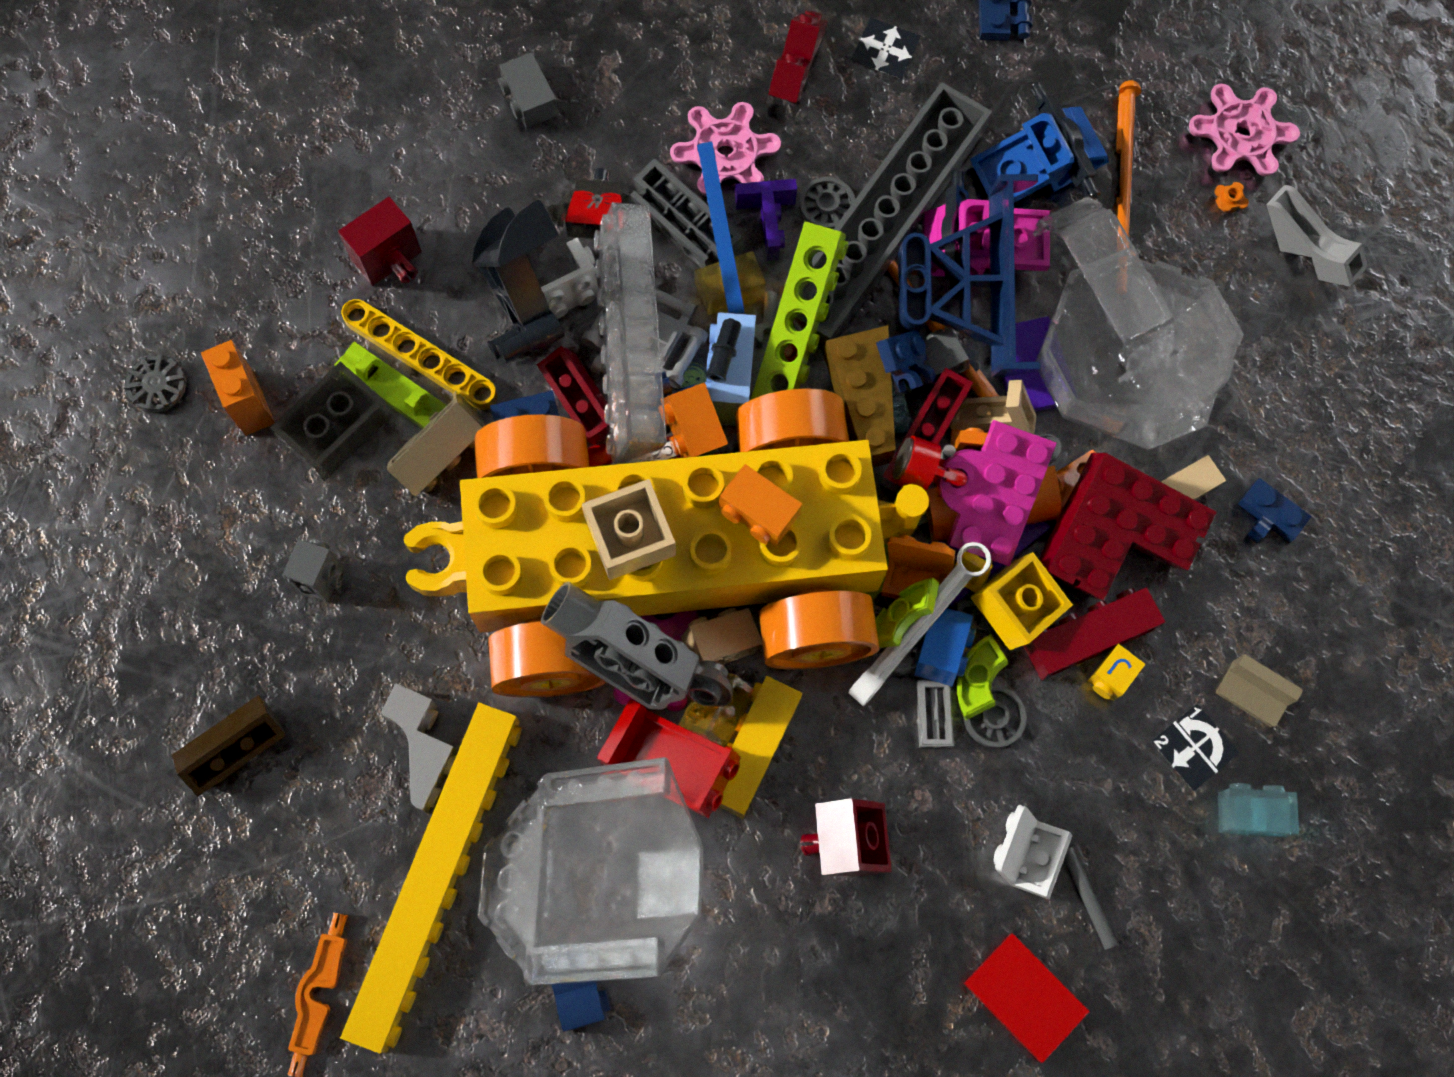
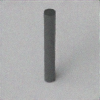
M1068 848L1064 858L1066 866L1105 950L1118 945L1074 848Z

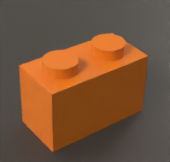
M746 464L743 465L719 497V508L722 509L721 513L724 517L735 524L741 522L751 529L749 532L756 540L763 544L769 542L775 547L800 516L802 509L801 502Z

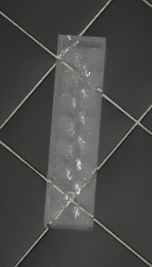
M612 202L607 215L603 214L600 231L596 230L594 248L599 250V258L596 262V277L601 278L597 302L598 306H602L603 316L600 317L599 333L604 335L605 342L601 349V363L606 364V374L603 377V393L608 394V404L605 406L604 419L605 423L610 425V434L606 440L607 454H611L612 465L655 461L666 445L667 440L650 207L648 205Z

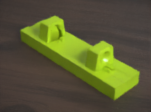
M353 342L345 354L334 364L338 371L422 429L431 421L429 418L435 412L440 413L447 406L356 342ZM377 367V371L368 379L369 374Z

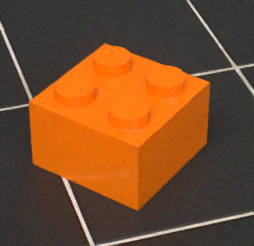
M705 382L660 399L662 406L658 407V412L663 424H669L673 436L669 437L675 455L680 454L682 458L696 457L728 444Z

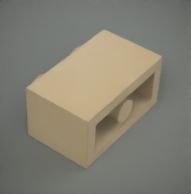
M730 608L719 613L717 618L707 620V617L693 620L688 624V629L681 636L682 642L688 646L689 650L699 656V663L704 660H710L721 665L753 655L763 645L749 608L737 611L736 608Z

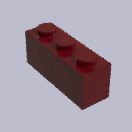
M560 346L536 364L571 419L585 427L587 442L595 445L603 444L624 428L575 352Z

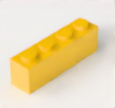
M766 676L763 684L756 682L748 699L753 704L748 714L743 711L741 712L735 724L734 730L739 733L734 743L727 741L725 747L733 748L741 759L737 775L733 780L728 781L723 791V800L719 806L720 808L742 819L744 818L801 700L802 692L769 676Z

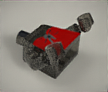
M594 169L592 180L581 179L577 181L575 189L569 190L557 205H550L546 208L551 220L557 221L559 227L564 226L565 219L567 237L625 241L624 232H627V228L635 227L637 231H641L640 214L629 195L621 193L620 184L618 182H610L611 173L607 169Z

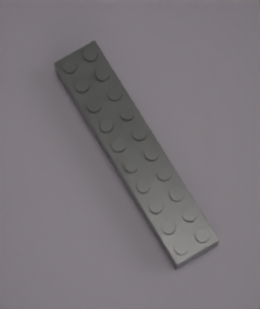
M941 82L833 230L846 234L845 241H848V249L845 258L838 261L835 271L839 273L838 282L833 292L829 291L826 303L829 304V311L825 321L820 322L816 334L820 335L818 349L824 352L827 340L840 337L887 271L892 261L897 257L899 248L906 236L914 233L923 220L924 213L931 209L952 179L951 172L961 167L986 132L992 114L991 110ZM818 252L814 255L812 265L815 269H820L825 265L827 260L825 253ZM808 283L803 288L804 298L811 300L816 296V285ZM803 313L798 314L794 318L793 325L797 331H802L807 326V318Z

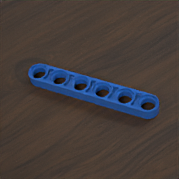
M712 141L697 144L728 312L745 314Z

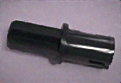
M733 318L723 321L717 343H714L711 347L713 355L706 372V377L714 382L724 383L726 381L731 359L737 354L735 346L742 325Z

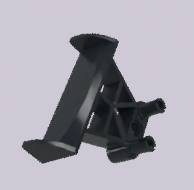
M541 200L533 201L519 211L516 216L509 207L501 210L490 218L482 228L473 248L472 265L479 268L512 323L510 331L487 342L496 360L502 357L505 363L529 350L537 352L565 336L558 319L548 305L526 255L527 252L559 236Z

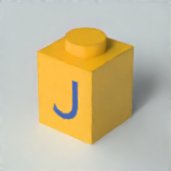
M1117 644L1108 652L1087 681L1094 685V691L1105 699L1111 698L1115 701L1125 693L1145 666V663L1120 644Z

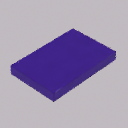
M1049 317L1015 323L1016 362H1041V369L1032 373L1002 377L1006 393H1008L1010 380H1022L1035 412L1073 404L1076 398Z

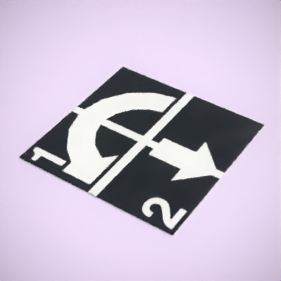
M1198 704L1151 741L1193 791L1240 753Z

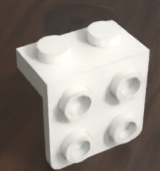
M578 238L566 243L572 272L541 287L548 305L557 319L566 315L568 310L576 306L590 304L595 297L599 296L596 279L598 274L593 265L596 263L595 258L588 246L582 247Z
M1018 805L1016 811L1011 812L1007 819V835L1003 845L1000 844L995 851V869L1011 886L1050 899L1073 835L1069 831L1037 821L1027 807Z

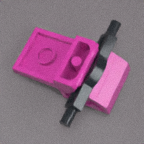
M962 170L951 172L952 187L946 189V204L924 213L922 234L927 236L930 244L989 218V200L969 199V193L964 189V172ZM1014 208L1015 270L1048 271L1050 267V210ZM989 229L970 237V275H983L985 269L990 268ZM959 243L942 250L959 265ZM931 261V276H945L950 281V290L953 289L958 282ZM959 293L951 300H959Z

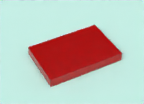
M1013 933L1009 934L963 983L1039 1063H1043L1090 1012Z

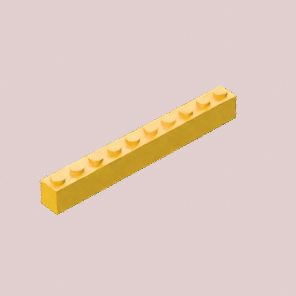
M478 702L340 1039L379 1054L387 1053L389 1047L394 1049L402 1032V1027L398 1026L403 1012L408 1013L416 997V992L412 990L417 977L422 978L428 968L430 958L426 957L429 947L431 943H437L442 933L444 924L440 920L445 909L450 910L456 898L457 890L453 889L458 875L463 876L470 862V856H467L472 842L477 843L482 833L484 824L480 823L484 810L489 811L494 803L497 792L493 788L498 777H504L509 765V759L506 758L510 746L515 747L520 738L522 727H519L520 721L517 716Z

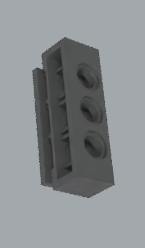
M654 158L633 179L637 192L633 191L630 194L634 207L702 270L709 274L712 271L710 264L712 260L720 267L709 206ZM728 224L734 258L736 259L745 250L743 237Z

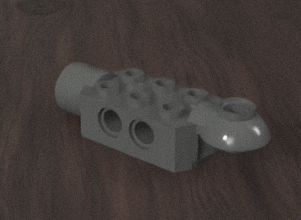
M569 581L564 583L548 602L541 617V624L566 639L565 656L647 708L662 710L667 708L671 702L685 699L686 695L692 701L707 707L725 706L732 702L733 690L727 678L728 671L723 665L710 660H704L699 663V656L689 650L686 644L669 637L656 624L640 618L627 605L618 603L615 600L599 601Z

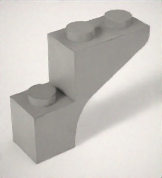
M1284 185L1266 204L1280 251L1312 257L1318 280L1350 287L1368 267L1362 243L1349 241L1332 232L1296 188Z
M396 683L380 714L386 720L400 726L407 736L409 744L410 800L416 808L428 814L431 807H436L442 792L441 786L446 776L449 775L458 751L453 746L424 734L426 729L430 730L437 719L436 703L432 699Z

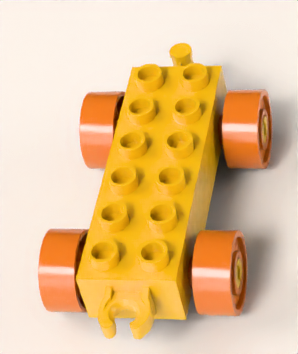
M783 390L762 395L743 404L735 413L738 453L589 467L586 429L581 423L556 415L515 416L492 422L482 427L476 433L474 440L477 478L460 480L462 521L451 524L446 522H428L416 526L404 536V543L412 553H420L433 545L445 547L450 553V563L447 568L435 574L413 569L406 574V581L413 590L425 596L441 597L455 595L458 592L467 593L468 613L480 633L496 631L488 638L491 688L494 693L502 696L521 698L560 696L591 690L607 683L565 656L566 639L541 624V617L548 602L555 592L568 581L599 601L615 600L618 603L627 605L637 616L770 603L759 611L765 664L777 669L830 667L858 661L872 656L879 651L873 600L870 595L865 593L877 592L887 573L888 567L884 545L888 543L889 537L912 535L921 516L929 505V498L927 492L922 487L908 484L899 491L894 504L877 499L869 440L849 442L843 399L839 395L826 390ZM744 464L802 503L800 516L776 547L769 542L763 544L756 540L749 532L751 529L741 522L735 524L729 521L721 513L722 509L719 508L720 495ZM650 479L675 540L676 555L609 580L584 517L582 503Z

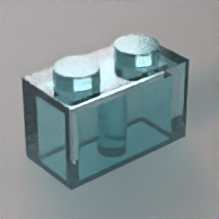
M1245 783L1229 784L1228 789L1218 792L1219 833L1271 837H1290L1299 834L1297 792H1284V786L1277 785L1263 786V790H1251V785Z

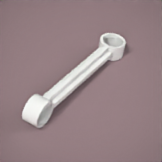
M971 542L965 544L959 550L957 555L958 564L939 585L933 613L922 616L912 623L903 635L900 646L887 647L872 666L852 686L848 693L862 706L866 705L876 694L889 675L972 577H979L989 570L991 555L984 545ZM971 548L980 549L986 555V564L979 572H970L962 564L963 553Z

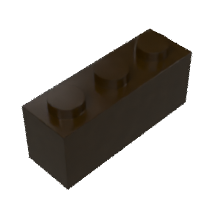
M257 695L171 756L177 775L199 797L282 739L286 734L279 718L262 697Z

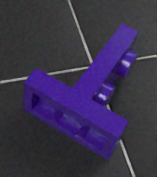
M796 179L736 184V210L760 208L767 261L779 260L780 248H785L784 230H778L777 221H781V206L796 204Z

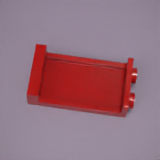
M629 699L599 752L597 759L609 769L709 819L712 811H716L721 805L723 791L728 781L733 780L737 775L741 757L733 748L728 746L724 748L646 710L642 704Z

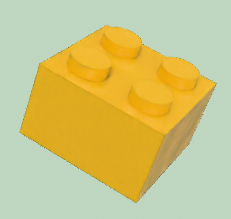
M1034 552L1014 560L1010 566L1003 569L970 597L1009 650L1029 644L1073 606Z

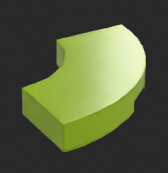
M934 578L916 582L899 592L900 597L888 609H882L875 620L879 648L900 646L903 635L911 624L922 616L933 613L939 582Z
M992 634L984 637L966 655L968 661L963 677L959 676L957 679V696L965 720L995 706V700L991 692L992 682L997 673L1008 665L1006 656Z

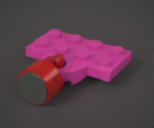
M993 420L981 451L964 449L956 451L955 454L944 460L941 459V446L939 444L911 436L904 441L899 450L893 469V477L896 483L904 486L908 484L918 485L925 491L932 482L937 483L938 496L947 507L957 512L946 544L961 549L967 543H980L989 550L992 561L1010 566L1057 443ZM971 548L967 550L969 553L986 558L985 553L980 549Z

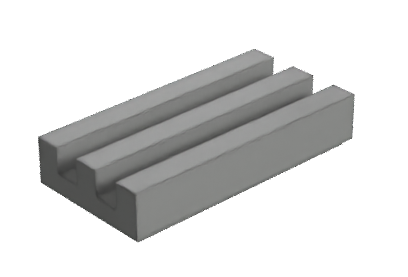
M918 680L916 682L919 748H953L951 686L932 680ZM925 688L930 690L932 739H927ZM937 688H943L945 739H940Z

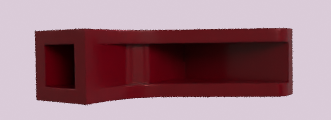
M806 10L805 14L800 13L791 19L783 54L776 61L768 95L794 103L801 99L810 66L828 24V21L821 19L822 14Z

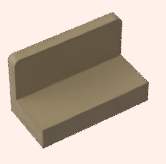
M1246 654L1232 662L1216 690L1219 696L1271 728L1277 726L1287 706L1298 701L1303 692V689Z

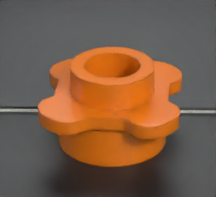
M1234 182L1229 186L1218 185L1214 192L1218 196L1216 203L1219 209L1232 213L1238 208L1245 209L1248 206L1249 200L1243 194L1244 186L1241 183Z

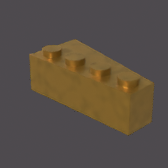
M888 325L827 340L823 355L835 394L839 395L844 402L850 441L869 440L872 467L889 464L896 450L891 372H885L876 342L889 338Z

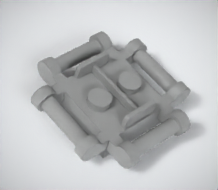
M641 279L632 298L626 296L617 288L611 287L606 295L607 301L590 330L584 332L581 341L586 346L600 352L592 363L591 372L598 375L603 373L638 390L639 395L648 398L655 387L654 374L665 371L666 376L669 377L671 387L679 389L685 380L683 376L700 345H704L707 341L709 334L702 328L690 326L697 312L698 304L692 301L684 302L651 286V282ZM647 297L682 315L677 320L643 304ZM616 308H623L611 329V335L608 340L601 339L600 336ZM684 339H688L689 341L673 370H667Z

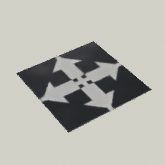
M870 17L851 61L902 79L921 36Z

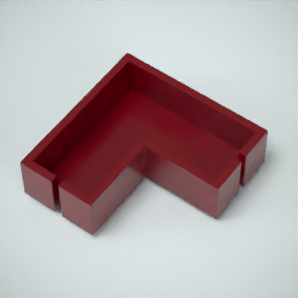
M1091 453L1039 560L1053 579L1065 583L1064 585L1088 597L1104 600L1130 547L1171 568L1189 570L1201 546L1196 540L1197 538H1205L1217 512L1108 453Z

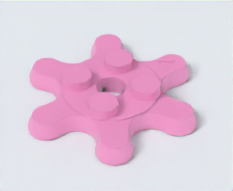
M1215 85L1211 91V100L1217 108V113L1212 116L1196 115L1189 123L1190 133L1193 136L1209 138L1217 145L1218 150L1211 159L1212 168L1216 172H1225L1232 168L1234 162L1246 160L1254 166L1259 175H1272L1279 167L1278 160L1272 154V145H1289L1295 142L1300 136L1299 128L1293 123L1278 122L1272 117L1271 108L1277 101V95L1272 89L1261 88L1252 99L1240 100L1228 85ZM1236 127L1246 128L1250 136L1240 133L1236 134Z
M746 102L735 104L731 114L725 119H716L709 114L707 109L697 106L688 113V121L696 129V137L690 142L675 143L670 149V156L679 165L695 164L701 168L697 144L712 141L720 183L728 179H735L741 183L764 181V176L755 167V160L761 156H771L777 153L781 147V141L773 133L759 135L751 131L749 122L753 118L754 110ZM729 146L733 149V152L728 157H725V155L718 152V148ZM701 174L697 181V188L702 195L707 196L703 174Z

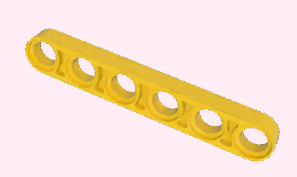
M352 299L343 305L341 310L343 320L357 334L452 394L457 391L474 408L487 410L491 408L490 405L496 403L497 392L494 384L489 379L360 299ZM354 309H362L365 311V315L359 321H352L349 319L350 312ZM380 324H386L390 327V331L386 336L377 337L373 334L375 327ZM404 340H411L415 343V347L411 352L403 353L398 350L399 344ZM429 356H437L440 358V363L436 368L428 369L423 366L424 360ZM456 371L463 372L466 375L464 382L459 385H453L449 382L450 375ZM481 387L488 388L491 391L490 397L485 401H479L474 398L475 391Z

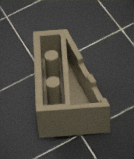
M457 391L449 397L452 401L440 413L435 412L429 418L431 421L418 434L415 433L388 462L387 471L415 497L421 491L424 493L429 492L438 482L437 476L444 469L450 471L462 458L459 454L467 446L471 449L475 447V435L484 427L483 416Z

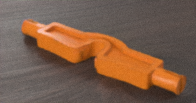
M333 912L328 934H321L312 967L304 974L297 987L295 1006L298 1016L288 1047L289 1051L294 1052L290 1069L287 1073L289 1076L303 1077L308 1055H315L321 1033L330 1014V1006L321 1001H316L313 998V991L317 987L334 989L338 985L342 958L347 944V939L341 938L347 915Z

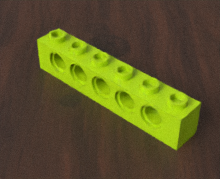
M804 222L751 400L762 395L778 392L775 387V380L781 374L788 379V388L786 390L799 389L801 383H806L810 372V365H807L810 352L815 353L820 339V335L816 334L819 323L825 321L829 311V304L826 303L829 291L833 292L838 282L839 273L835 272L839 260L845 258L848 249V241H845L846 234L810 222ZM818 252H824L827 258L825 265L820 269H815L812 265L813 256ZM808 283H814L817 288L816 296L811 300H806L803 296V288ZM803 313L807 318V326L802 331H797L794 328L793 321L798 314ZM790 344H794L798 350L797 358L792 362L787 361L784 356L785 348Z

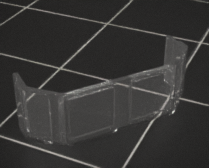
M1087 196L1038 221L1036 224L1037 228L1033 232L1034 237L1051 231L1064 240L1123 342L1126 373L1117 379L1119 384L1124 381L1128 382L1179 354L1178 336L1174 327L1176 320L1173 317V313L1152 276L1143 266L1138 257V252L1111 209L1103 208L1101 203Z

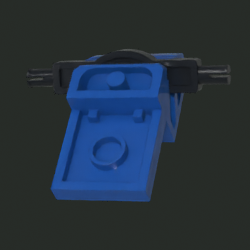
M1036 82L1030 87L1037 101V105L1034 107L1037 116L1022 124V131L970 159L988 197L990 188L1000 174H1038V182L1034 186L1014 193V203L1048 184L1051 185L1055 192L1072 182L1076 187L1082 186L1088 199L1094 200L1099 197L1098 195H1101L1092 179L1096 175L1095 170L1109 163L1108 155L1082 107L1062 109L1055 95H1047L1042 82Z

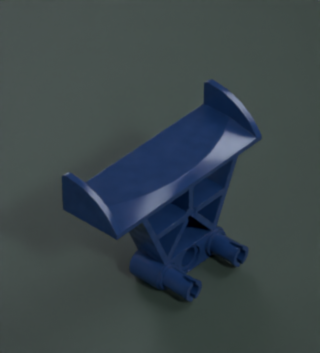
M1000 174L989 190V218L931 244L927 236L922 233H911L906 236L898 252L899 320L902 329L906 331L919 329L930 319L990 345L991 378L1022 375L1041 369V362H1016L1014 193L1034 186L1038 182V174ZM989 229L990 275H970V237ZM959 243V265L942 250ZM931 261L958 282L953 289L933 306L931 303ZM909 275H917L922 280V287L912 288L907 282V277ZM970 287H990L991 332L971 323ZM958 293L960 318L940 310Z

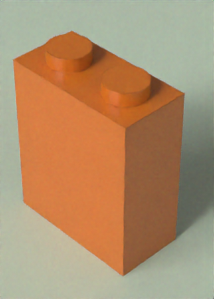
M232 340L201 352L223 408L245 436L275 424L254 371Z

